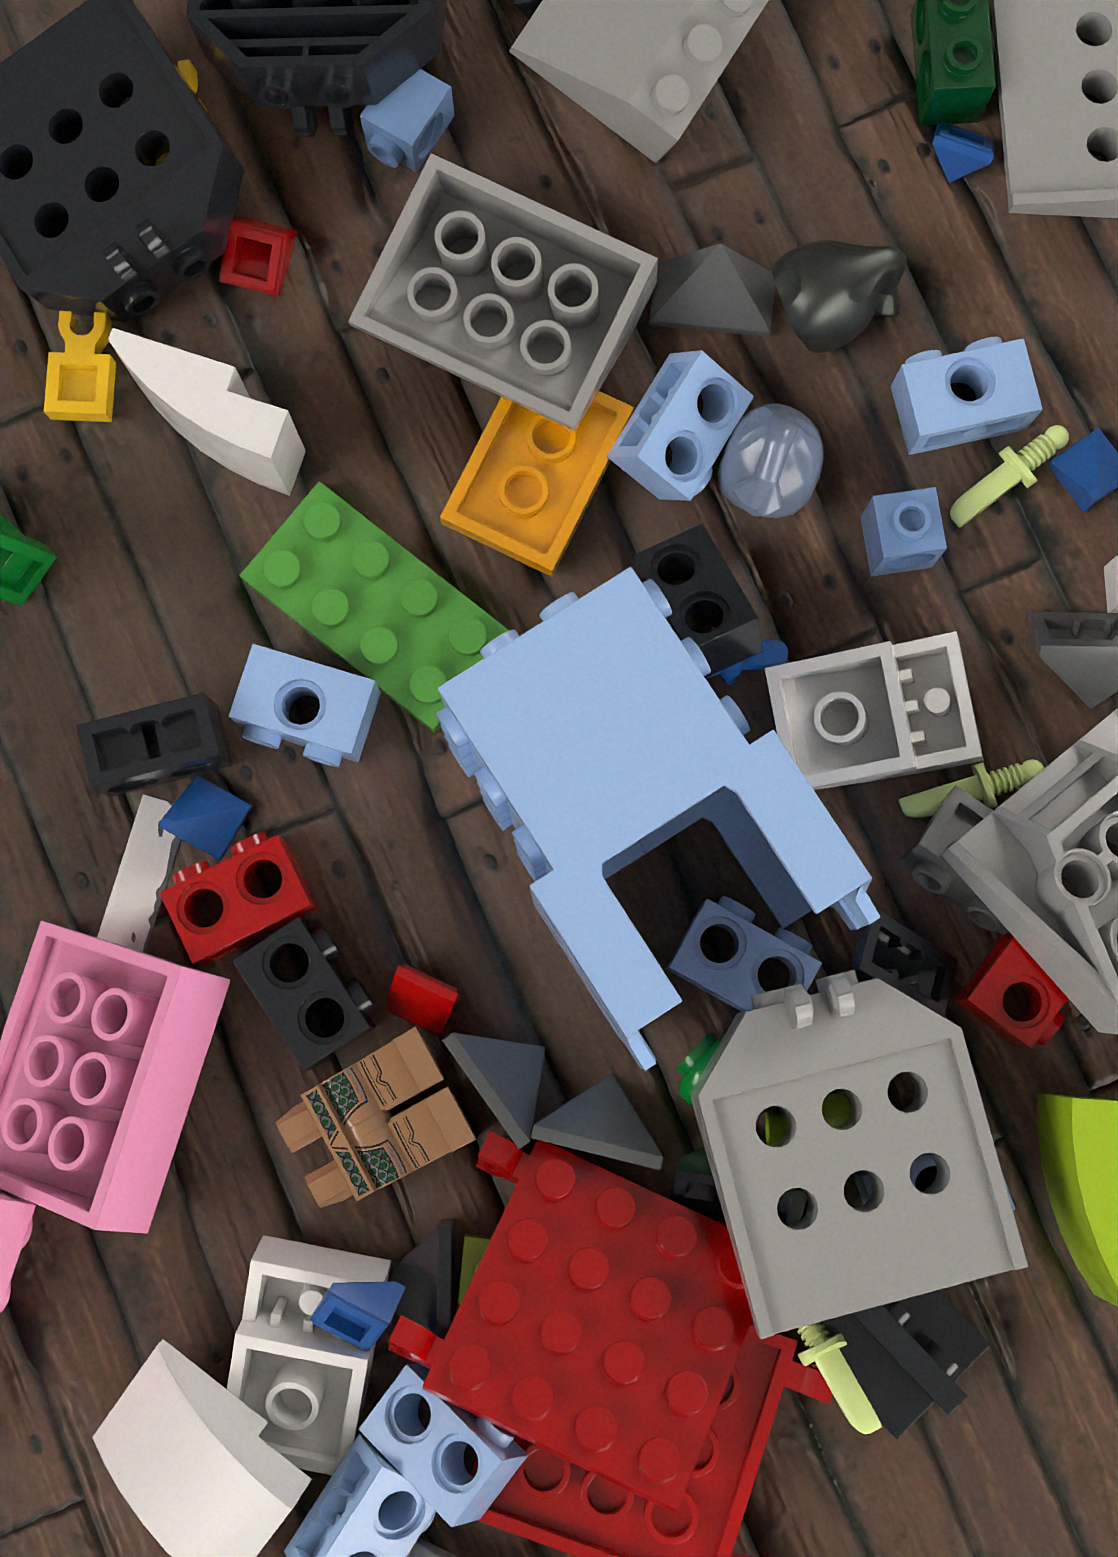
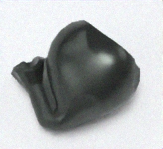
M823 240L791 249L778 259L771 272L786 314L797 337L804 343L809 352L823 354L836 350L854 340L869 325L873 316L896 317L900 314L901 299L897 286L907 267L905 254L895 247L864 246L835 240Z

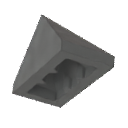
M721 243L658 262L657 284L652 292L649 326L770 337L775 291L772 272Z
M1029 612L1027 623L1039 657L1090 709L1118 691V613Z
M453 1032L442 1041L518 1149L529 1143L545 1047Z
M613 1074L534 1122L531 1134L533 1139L657 1170L661 1169L663 1161L661 1152Z

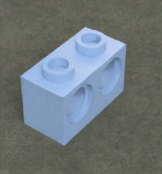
M702 350L670 353L606 457L659 500L691 501L693 496L701 492L708 484L713 472L711 466L739 420L743 417L754 396ZM699 394H701L703 399V411L701 415L699 414L697 408V399ZM668 444L672 450V462L669 468L665 461V451Z
M722 896L718 904L709 899H706L701 904L666 970L740 1012L754 1009L751 996L765 992L758 982L757 973L761 963L767 958H775L782 961L790 972V983L788 986L802 984L806 992L822 962L808 955L813 946L806 940L780 927L774 936L752 924L756 916L753 911L728 897ZM709 927L723 928L733 938L734 951L730 959L725 963L712 962L701 951L700 938Z
M407 1364L359 1427V1430L450 1527L480 1520L527 1458L528 1454L513 1440L516 1436L515 1434L423 1390L422 1386L430 1369L420 1364ZM422 1397L426 1399L431 1410V1420L427 1429L422 1426L418 1417V1406ZM468 1444L473 1447L478 1457V1470L475 1477H472L467 1472L464 1465L463 1456Z
M359 1433L284 1552L287 1557H407L420 1534L432 1523L436 1511L364 1435Z

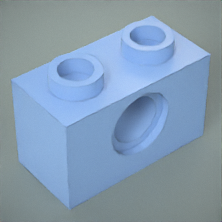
M989 337L971 343L963 352L942 356L940 350H929L915 354L908 358L905 364L901 365L891 385L908 455L1027 430L1042 411L1024 338L1002 343L1000 337ZM964 383L975 392L977 400H961L953 393L950 384Z
M252 644L229 717L239 727L245 728L242 737L246 740L274 749H279L281 740L305 746L302 756L325 765L339 767L342 758L359 762L381 691L375 680ZM303 696L318 698L320 709L314 720L302 725L290 722L289 710L294 701Z

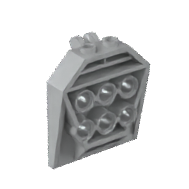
M990 0L1009 213L1118 218V0ZM1079 38L1092 42L1094 46L1083 43ZM1084 94L1096 97L1101 104L1093 103ZM1089 150L1102 154L1107 162L1093 158Z
M1117 708L942 854V857L1098 1032L1118 1035V857L1110 851L1106 840L1115 845L1118 850ZM1061 877L1066 878L1073 884L1078 897L1066 891Z
M855 970L816 979L818 993L809 995L802 984H797L751 996L754 1009L736 1014L690 1094L754 1325L760 1339L1009 1270L1028 1267L962 1028L878 978L858 982ZM902 1072L912 1080L915 1087V1096L913 1102L907 1108L899 1111L891 1104L887 1089L891 1079ZM839 1089L848 1096L851 1102V1113L849 1119L843 1125L832 1128L826 1123L822 1115V1104L829 1092ZM776 1106L784 1113L787 1119V1130L780 1141L765 1145L756 1133L755 1123L758 1115L764 1109ZM928 1153L936 1164L937 1174L935 1181L930 1187L924 1190H917L910 1179V1168L912 1162L918 1156ZM864 1170L872 1181L873 1191L871 1197L864 1205L851 1207L844 1197L845 1182L851 1174ZM791 1188H801L808 1198L807 1213L801 1221L785 1225L781 1222L777 1212L779 1198L785 1191Z

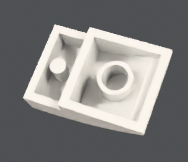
M112 328L108 338L112 347L155 409L177 432L200 451L229 470L259 485L290 496L306 450L288 410L251 399L234 366Z
M956 631L895 645L888 641L765 668L777 735L813 790L883 780L984 761L960 642Z
M263 1235L250 1263L243 1315L235 1333L227 1390L268 1422L259 1434V1438L297 1468L333 1475L358 1436L376 1342L369 1351H364L313 1324L310 1318L332 1283L388 1282L391 1260Z
M164 1339L153 1350L92 1437L104 1465L119 1491L143 1525L171 1557H256L291 1512L312 1480L258 1437L268 1424L264 1418Z

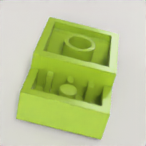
M1036 1093L1037 1133L1041 1166L1049 1201L1059 1230L1075 1265L1093 1294L1118 1307V1101L1086 1096Z

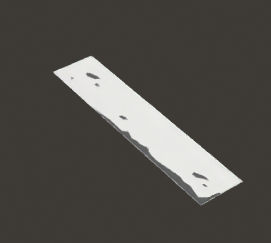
M143 794L97 938L146 952L162 902L159 893L166 889L181 842L180 838L158 827L163 816L174 803Z

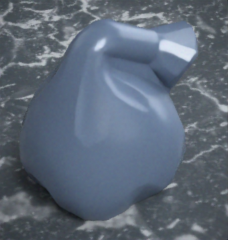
M776 403L751 409L739 420L723 449L717 471L721 493L733 505L750 513L752 516L775 519L792 516L810 500L820 478L823 466V443L819 431L809 418L790 406Z

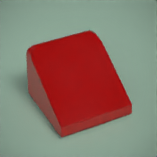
M247 217L233 218L226 250L222 257L219 282L279 296L296 241L297 230Z
M403 964V966L399 965L395 972L386 1002V1009L428 1031L442 1034L462 994L459 993V989L409 965Z

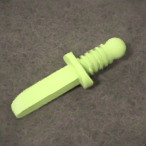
M1060 425L1049 427L1044 435L1040 434L1032 442L1028 443V446L1023 447V450H1019L1018 454L1009 446L998 454L1004 460V463L962 494L951 507L950 516L959 528L1019 482H1022L1027 488L1038 480L1031 471L1056 454L1055 450L1065 447L1069 440L1067 429Z
M1030 759L1021 765L1016 763L1014 767L1009 765L1008 769L1003 767L1002 771L997 769L996 772L990 771V774H988L982 762L971 766L974 776L901 798L899 803L902 812L908 817L924 818L933 816L946 794L956 785L978 801L983 800L984 805L993 809L998 807L995 794L1001 795V792L1007 793V790L1011 792L1014 788L1016 790L1020 789V786L1023 787L1045 767L1040 761Z
M822 1321L796 1328L799 1329L797 1331L798 1334L802 1335V1341H806L804 1345L809 1347L798 1354L800 1361L804 1367L815 1361L850 1424L863 1434H871L882 1428L878 1416L840 1351V1348L847 1345L842 1333L827 1337L829 1333L827 1330L824 1331L825 1326L824 1324L821 1325Z

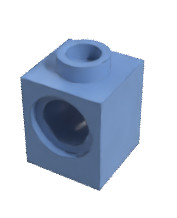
M419 69L377 105H367L361 113L360 119L367 148L371 154L390 167L396 168L399 164H402L417 173L455 116L451 86Z
M936 487L873 496L860 517L871 577L932 568L947 549Z

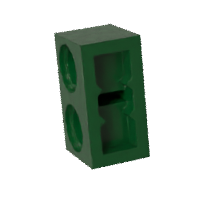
M915 0L910 17L919 125H938V123L941 124L942 122L948 124L979 123L996 87L988 0Z

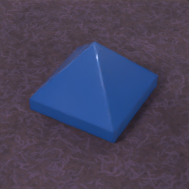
M945 122L938 123L932 142L948 183L991 164L994 156L995 142H993L992 138Z

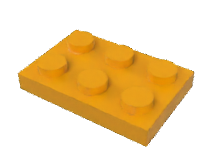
M599 391L576 431H573L501 397L440 515L441 524L553 577L611 461L606 456L632 416L634 407Z

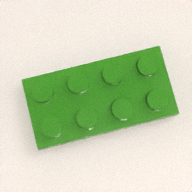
M320 481L239 575L244 583L361 676L375 680L381 692L434 734L439 730L441 724L435 713L444 708L437 688L483 660L484 658L480 654L481 649L496 637L509 631Z

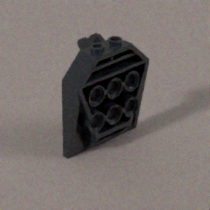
M87 0L0 63V257L20 289L46 309L71 311L74 314L94 317V312L107 313L110 320L127 322L133 317L142 316L152 311L159 304L162 296L182 282L191 281L202 276L209 269L211 262L225 253L244 168L134 0ZM128 97H131L125 105L121 106ZM81 132L80 136L72 142L73 138ZM169 152L167 158L155 166L157 160L163 154ZM31 167L30 171L23 177L24 173ZM118 188L116 194L106 201L108 194ZM68 223L66 229L61 233V235L57 236L59 229L64 224Z
M189 0L186 17L204 56L256 107H270L279 110L291 108L297 136L314 137L318 126V118L314 106H328L331 129L334 131V135L351 136L353 131L351 106L377 105L442 51L447 0Z

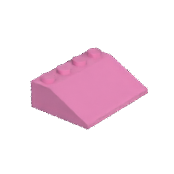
M41 921L0 1039V1189L94 1230L148 1234L231 980Z

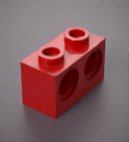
M265 832L247 837L230 848L233 857L213 867H210L208 861L188 866L172 876L175 883L174 886L159 893L193 964L205 966L284 927L297 917L302 918L319 909L286 840L278 835L268 839ZM276 864L282 873L280 889L271 897H257L252 888V879L255 872L264 865ZM216 892L223 902L222 916L214 925L203 928L195 918L196 903L203 895Z
M1010 932L1002 934L954 998L956 1003L1013 1047L1030 1049L1035 1043L1043 1046L1055 1035L1065 1019V1015L1059 1010L1068 1000V997ZM1012 984L1020 986L1026 992L1029 1001L1026 1014L1017 1021L1009 1017L1003 1007V995Z

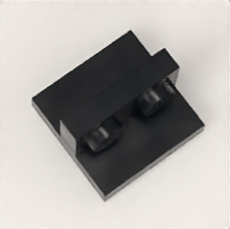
M939 1290L828 1319L821 1323V1325L824 1324L825 1326L824 1331L827 1330L829 1333L827 1337H832L840 1332L844 1336L847 1345L840 1348L842 1355L873 1407L879 1421L896 1439L934 1402L949 1416L968 1397L955 1381L991 1346Z

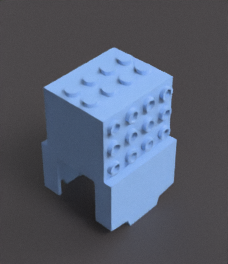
M629 567L580 599L575 592H571L555 600L540 613L539 616L543 622L521 636L513 629L490 641L480 651L484 658L483 660L437 688L444 708L435 714L441 723L440 727L445 733L444 737L449 744L448 747L467 777L469 778L472 775L476 777V783L483 797L482 800L501 830L504 831L510 826H514L515 830L511 833L515 838L513 841L518 851L516 853L534 880V883L529 886L535 908L617 1036L625 1044L638 1066L646 1071L656 1064L655 1061L657 1059L638 1030L681 1003L682 999L605 881L606 879L703 818L713 823L781 928L784 929L811 910L818 914L827 907L835 908L850 930H858L861 927L870 925L879 919L880 915L866 893L872 880L871 875L774 729L750 745L748 744L743 735L749 732L750 728L743 713L728 695L719 700L704 677L711 672V669L697 644L690 637L682 641L679 640L666 620L668 616L672 615V610L660 588L652 579L642 583L632 567Z

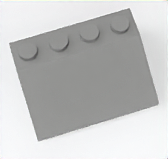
M542 0L509 52L641 153L657 163L680 139L769 0Z
M431 153L348 323L354 328L576 431L630 339L657 284L658 258Z

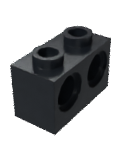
M703 524L634 554L640 581L643 583L648 579H652L667 599L672 615L668 616L666 620L679 640L682 641L690 637L705 656L711 672L704 676L705 678L763 652L759 617ZM678 580H687V582L679 585L670 584ZM703 627L717 628L708 633L695 632Z
M204 692L76 725L90 787L108 797L233 766L219 706Z
M297 917L232 960V962L302 1071L314 1069L374 1029L376 1026L368 1014L377 1009L360 980L355 976L347 982L333 960L342 955L324 925L320 922L312 928L307 920ZM299 945L308 955L309 967L301 979L295 982H287L278 971V959L285 949ZM326 999L335 1000L344 1011V1024L340 1031L331 1037L318 1033L312 1022L315 1007Z

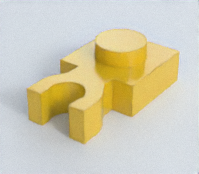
M59 311L58 327L65 341V353H48L44 413L50 420L112 422L116 362L110 354H101L109 343L108 338L112 329V321L107 313L94 312V327L91 332L86 335H77L78 320L71 311Z

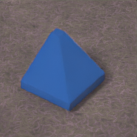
M1099 428L1047 464L1083 513L1118 490V452Z
M196 775L163 816L158 827L221 861L253 806Z
M396 1281L332 1283L313 1311L310 1320L313 1324L360 1349L369 1351L390 1324L406 1287Z

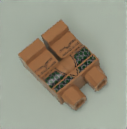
M413 1027L360 1061L301 1094L303 1102L294 1106L276 1122L279 1132L292 1153L323 1137L334 1160L305 1176L307 1185L320 1208L344 1201L351 1196H354L357 1202L369 1194L477 1139L450 1085L393 1117L390 1109L446 1079L418 1027Z

